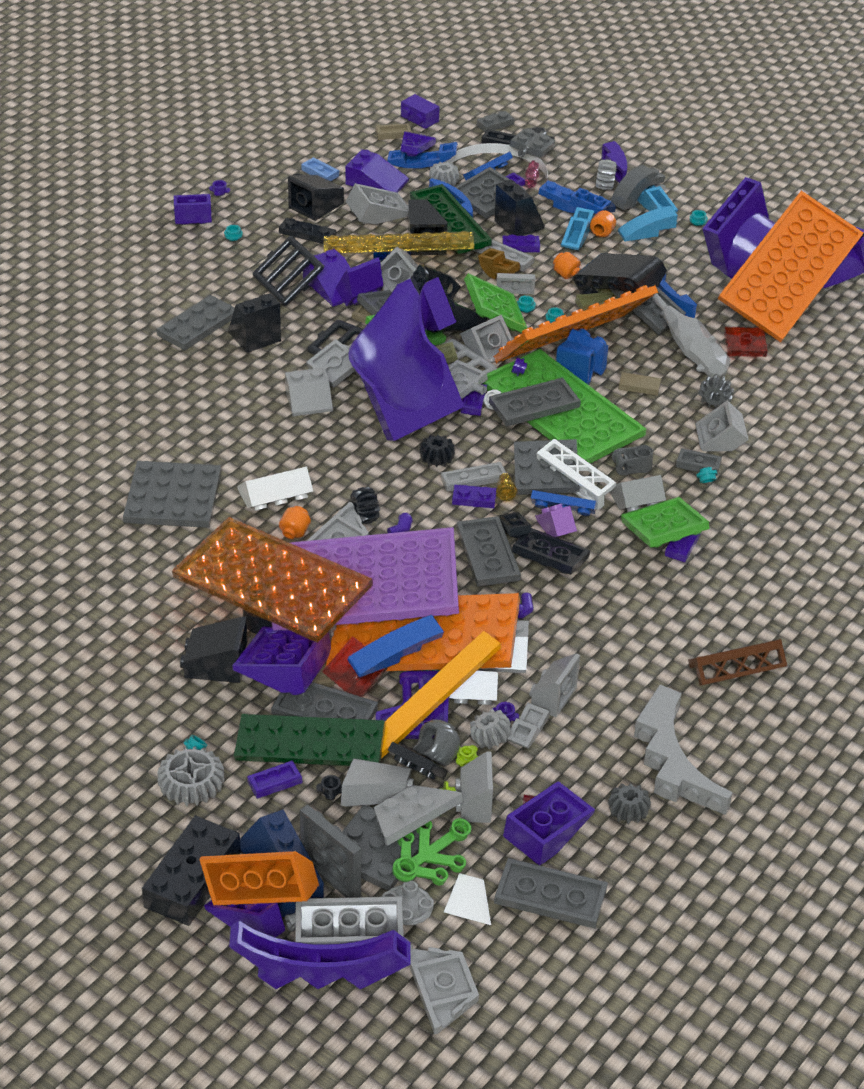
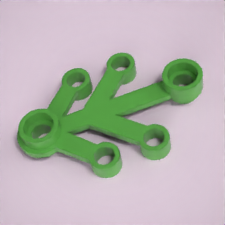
M455 819L449 828V832L430 846L429 838L432 822L429 821L424 824L428 829L417 828L416 831L419 834L418 854L412 858L411 845L414 841L413 833L411 832L404 836L409 841H405L403 838L397 840L401 846L400 858L392 866L394 876L403 882L412 881L415 877L431 879L435 885L441 886L448 879V872L444 868H436L434 870L420 867V865L426 862L449 866L456 873L463 871L466 865V859L463 856H450L438 853L454 841H464L467 839L471 832V825L465 819ZM454 861L459 862L461 866L456 865ZM436 874H440L443 879L438 878Z

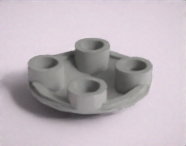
M415 881L404 882L403 885L393 887L382 895V897H402L403 925L422 923L430 917L433 911V899L426 891L418 887Z

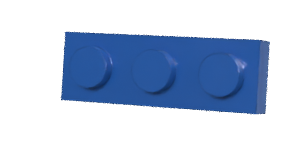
M511 152L505 153L463 174L465 180H468L489 167L494 170L496 166L501 168L507 165V161L512 159L513 156Z
M532 490L531 501L538 508L544 509L548 508V506L562 504L563 508L570 506L571 510L577 511L580 515L589 516L590 513H596L597 504L594 500Z

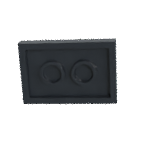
M531 528L532 533L524 534L512 547V552L522 558L534 560L542 566H549L563 574L570 575L589 558L591 551Z

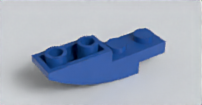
M549 180L539 188L538 193L553 200V207L570 213H575L576 208L579 207L594 210V214H597L600 211H604L611 204V201L586 189L579 188L574 192Z

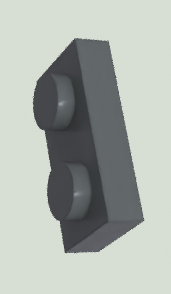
M500 111L496 114L477 119V126L484 132L487 129L497 130L514 125L515 118L506 111Z
M681 448L676 467L700 472L702 468L712 467V470H717L718 473L722 457Z

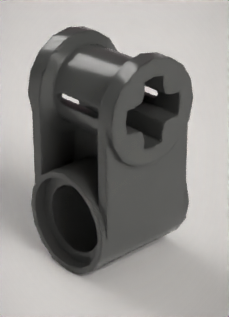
M647 445L616 449L611 456L613 462L616 463V472L619 475H628L651 471L653 449Z

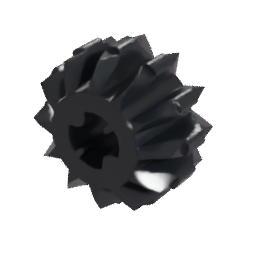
M438 434L437 436L429 435L428 438H423L419 453L422 462L427 463L428 466L435 465L437 468L438 465H442L445 467L446 463L452 462L455 448L452 439H447L446 435L442 437Z
M362 487L353 490L350 495V502L353 503L357 515L362 520V524L377 521L380 516V507L377 494H375L373 488Z

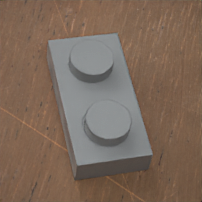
M497 273V287L513 294H534L535 275Z

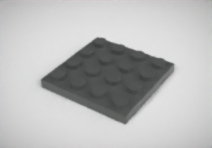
M137 461L123 514V523L210 528L221 477V465Z

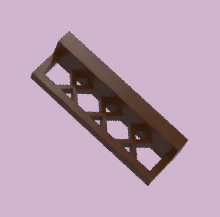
M781 639L688 659L690 668L696 667L700 686L787 666ZM777 650L778 664H772L766 660L770 651ZM750 655L759 660L755 669H751L744 664ZM727 660H731L738 665L733 674L723 669ZM711 665L717 671L712 678L705 680L702 666Z

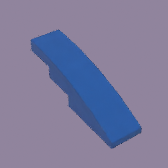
M429 615L375 640L349 656L347 660L357 675L362 677L399 663L401 657L421 650L423 644L442 638L444 631L435 618Z

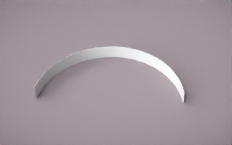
M477 144L457 150L456 155L446 162L453 163L463 157L480 153L505 154L511 152L513 156L519 157V150L506 144ZM530 154L522 157L539 167L547 180L548 171L546 165L539 157Z

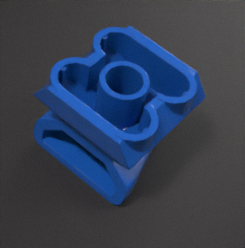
M572 328L567 340L557 348L556 361L589 385L593 372L602 376L605 371L609 345L606 344L602 337H591L589 332L583 328L579 330Z

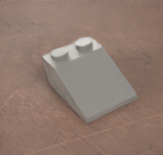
M355 183L346 200L350 210L357 216L358 221L363 224H379L408 217V205L399 193Z

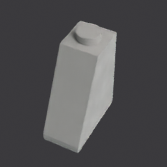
M353 759L342 784L341 806L381 804L386 799L402 792L405 788L414 785V779L411 778V768Z

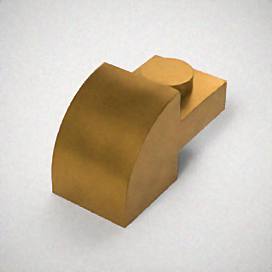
M489 248L478 255L481 268L493 279H497V273L514 274L520 270V262L506 259L504 251Z

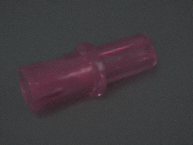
M535 160L529 163L528 169L525 172V184L529 188L536 186V180L539 177V163L535 162Z

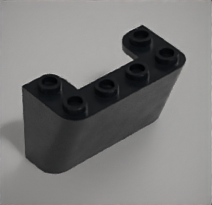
M601 253L573 276V281L580 294L598 293L597 289L625 290V292L631 291V293H634L636 289L645 285L648 288L654 285L658 288L667 270L663 262L656 256ZM651 298L645 301L643 304L648 305Z
M419 264L410 278L415 289L420 295L425 282L439 277L456 323L441 330L429 331L432 333L460 332L486 322L488 318L479 316L476 313V309H469L457 304L453 300L461 288L453 277ZM452 284V285H453V289H452V291L448 294V292H447L448 287Z

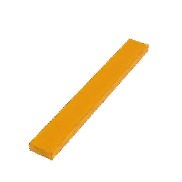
M483 631L385 721L386 727L381 759L389 752L388 749L392 742L398 744L498 652L501 649V644Z

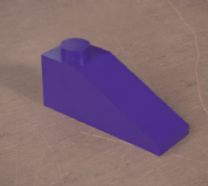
M211 900L204 905L206 911L230 927L231 924L241 921L254 930L275 938L285 931L278 903L213 905Z

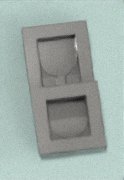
M527 703L520 718H516L513 723L511 736L507 737V741L528 749L543 729L550 716V712Z

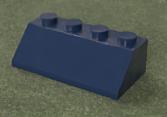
M284 809L260 817L240 838L242 854L296 851L311 860ZM316 868L315 872L319 886L309 899L324 898V883ZM296 902L278 903L281 917L296 913Z

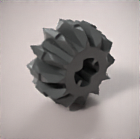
M717 374L713 378L708 375L700 384L699 396L702 397V402H708V407L714 405L716 409L726 401L731 402L734 388L731 387V381H725V375L721 378H718Z
M630 782L628 786L621 783L618 788H613L608 799L611 816H617L618 822L626 820L629 825L631 821L638 824L641 819H646L651 807V801L647 790H642L641 785L635 787Z

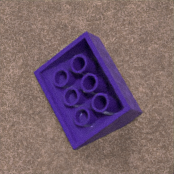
M262 627L233 664V670L281 693H290L292 695L305 693L329 657L331 650L329 627L297 628L286 631H273V627Z

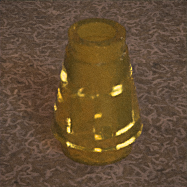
M507 473L499 476L496 489L497 496L503 501H511L517 494V487L511 476Z

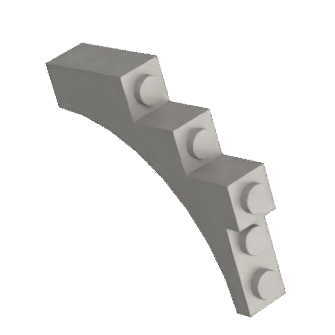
M659 685L637 718L634 732L635 738L649 743L645 751L644 765L659 771L656 776L654 793L674 802H677L681 796L726 815L730 809L733 792L715 784L700 773L687 759L676 738L674 719L680 708L682 693Z

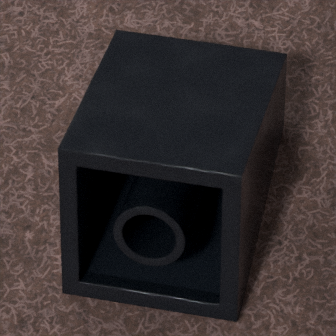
M318 175L288 176V206L290 209L316 221L344 204L343 187Z
M512 179L496 184L494 221L509 235L524 236L544 229L545 225L532 196Z
M427 199L408 200L409 255H446L447 221Z
M271 293L235 305L228 333L246 353L281 342L280 302Z
M247 617L234 618L193 628L190 638H186L185 641L186 653L182 654L180 659V668H184V678L240 683L242 674L233 670V664L243 653L248 642Z

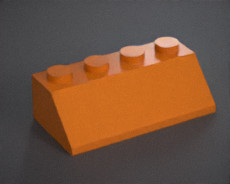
M296 851L202 856L199 859L213 905L308 901L319 886L313 862Z

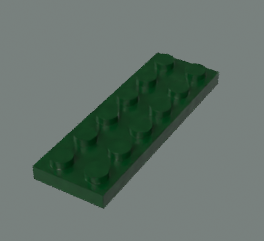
M443 184L410 192L411 200L427 199L447 221V242L458 254L492 245V239Z
M242 714L234 758L235 761L287 763L293 760L297 764L350 766L353 759L380 763L386 727L385 720Z

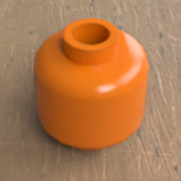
M608 211L598 212L590 222L592 233L603 238L609 236L616 226L614 215Z
M570 252L559 253L553 261L554 271L564 279H570L581 270L580 260Z
M300 506L289 507L285 510L279 521V528L286 538H302L311 523L308 511Z

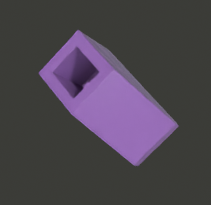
M562 504L541 509L542 514L535 515L536 520L545 533L551 536L558 537L577 531L570 506L563 508Z

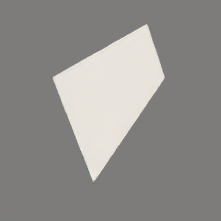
M459 873L444 913L491 925L484 880Z

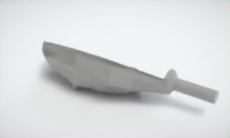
M655 294L651 299L661 309V316L665 318L673 339L684 355L698 365L696 370L705 372L711 377L717 374L718 378L726 375L731 360L715 337L709 333L698 319L685 316L672 306H667L662 298Z

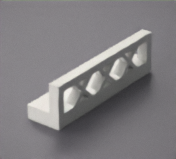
M553 439L537 452L538 460L543 459L551 465L550 468L553 471L558 470L579 485V492L575 493L582 499L596 501L597 510L604 506V496L616 487L615 481L556 439ZM555 447L561 451V454L552 455L549 451ZM563 459H573L576 465H566L563 463ZM579 471H589L592 476H581ZM594 482H604L607 485L600 489L594 485Z

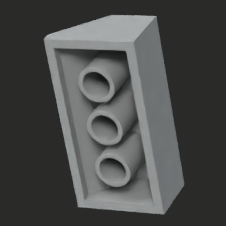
M402 897L317 898L296 902L297 943L314 945L351 943L377 937L391 930H395L404 937Z

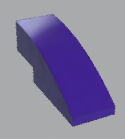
M615 141L603 144L601 159L616 162L615 180L620 183L627 174V160L621 147Z

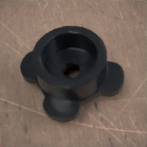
M335 775L325 776L321 783L317 784L316 790L323 793L327 800H334L338 794L342 793L341 780Z

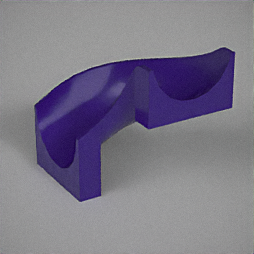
M745 177L702 228L711 264L731 279L775 224V222L769 219L761 182ZM858 228L863 232L862 237L823 288L839 284L864 273V229Z
M439 277L425 282L420 295L411 279L397 284L389 298L356 337L349 349V360L366 388L386 440L395 441L464 407L444 354L426 336L427 330H441L456 323Z

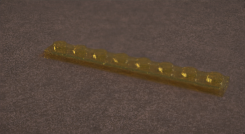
M467 231L357 236L331 235L324 237V252L332 249L337 250L339 253L393 251L396 247L405 251L474 249L473 232Z

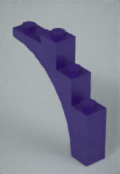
M241 921L231 924L229 947L258 967V977L275 989L299 977L317 989L342 977L357 988L363 989L411 965V942L395 930L358 942L314 945L275 938L254 930Z

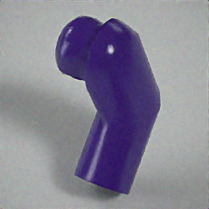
M409 513L400 514L398 516V524L387 528V532H409L413 522Z
M523 593L521 595L522 604H519L518 619L525 618L534 610L530 593Z

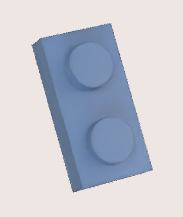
M314 157L301 164V170L309 175H318L329 181L339 177V170Z

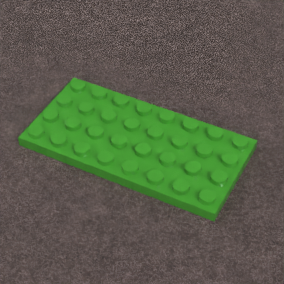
M541 349L521 357L527 363L524 374L519 373V376H516L517 374L511 372L515 363L513 361L487 373L488 380L482 383L487 385V391L498 390L504 393L563 378L581 400L580 407L526 422L549 440L577 439V455L589 464L646 435V428Z

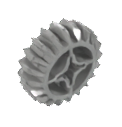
M195 746L190 750L184 747L183 751L175 749L174 755L167 754L166 760H161L157 772L158 786L163 796H167L169 801L175 800L177 805L184 802L187 807L190 803H195L198 806L200 801L207 803L209 798H215L216 792H221L225 780L224 767L219 757H215L213 751L207 752L205 747L201 750H197Z

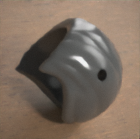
M438 719L431 720L421 727L419 740L412 749L442 766H448L455 759L459 751L460 737L450 723Z

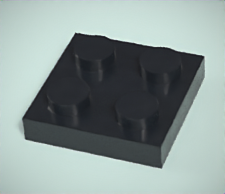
M394 742L391 743L388 749L389 752L395 754L394 760L432 780H435L436 776L444 780L448 773L446 769Z

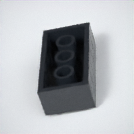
M195 815L143 885L144 908L190 926L210 897L199 859L202 856L239 855L241 853L240 833Z

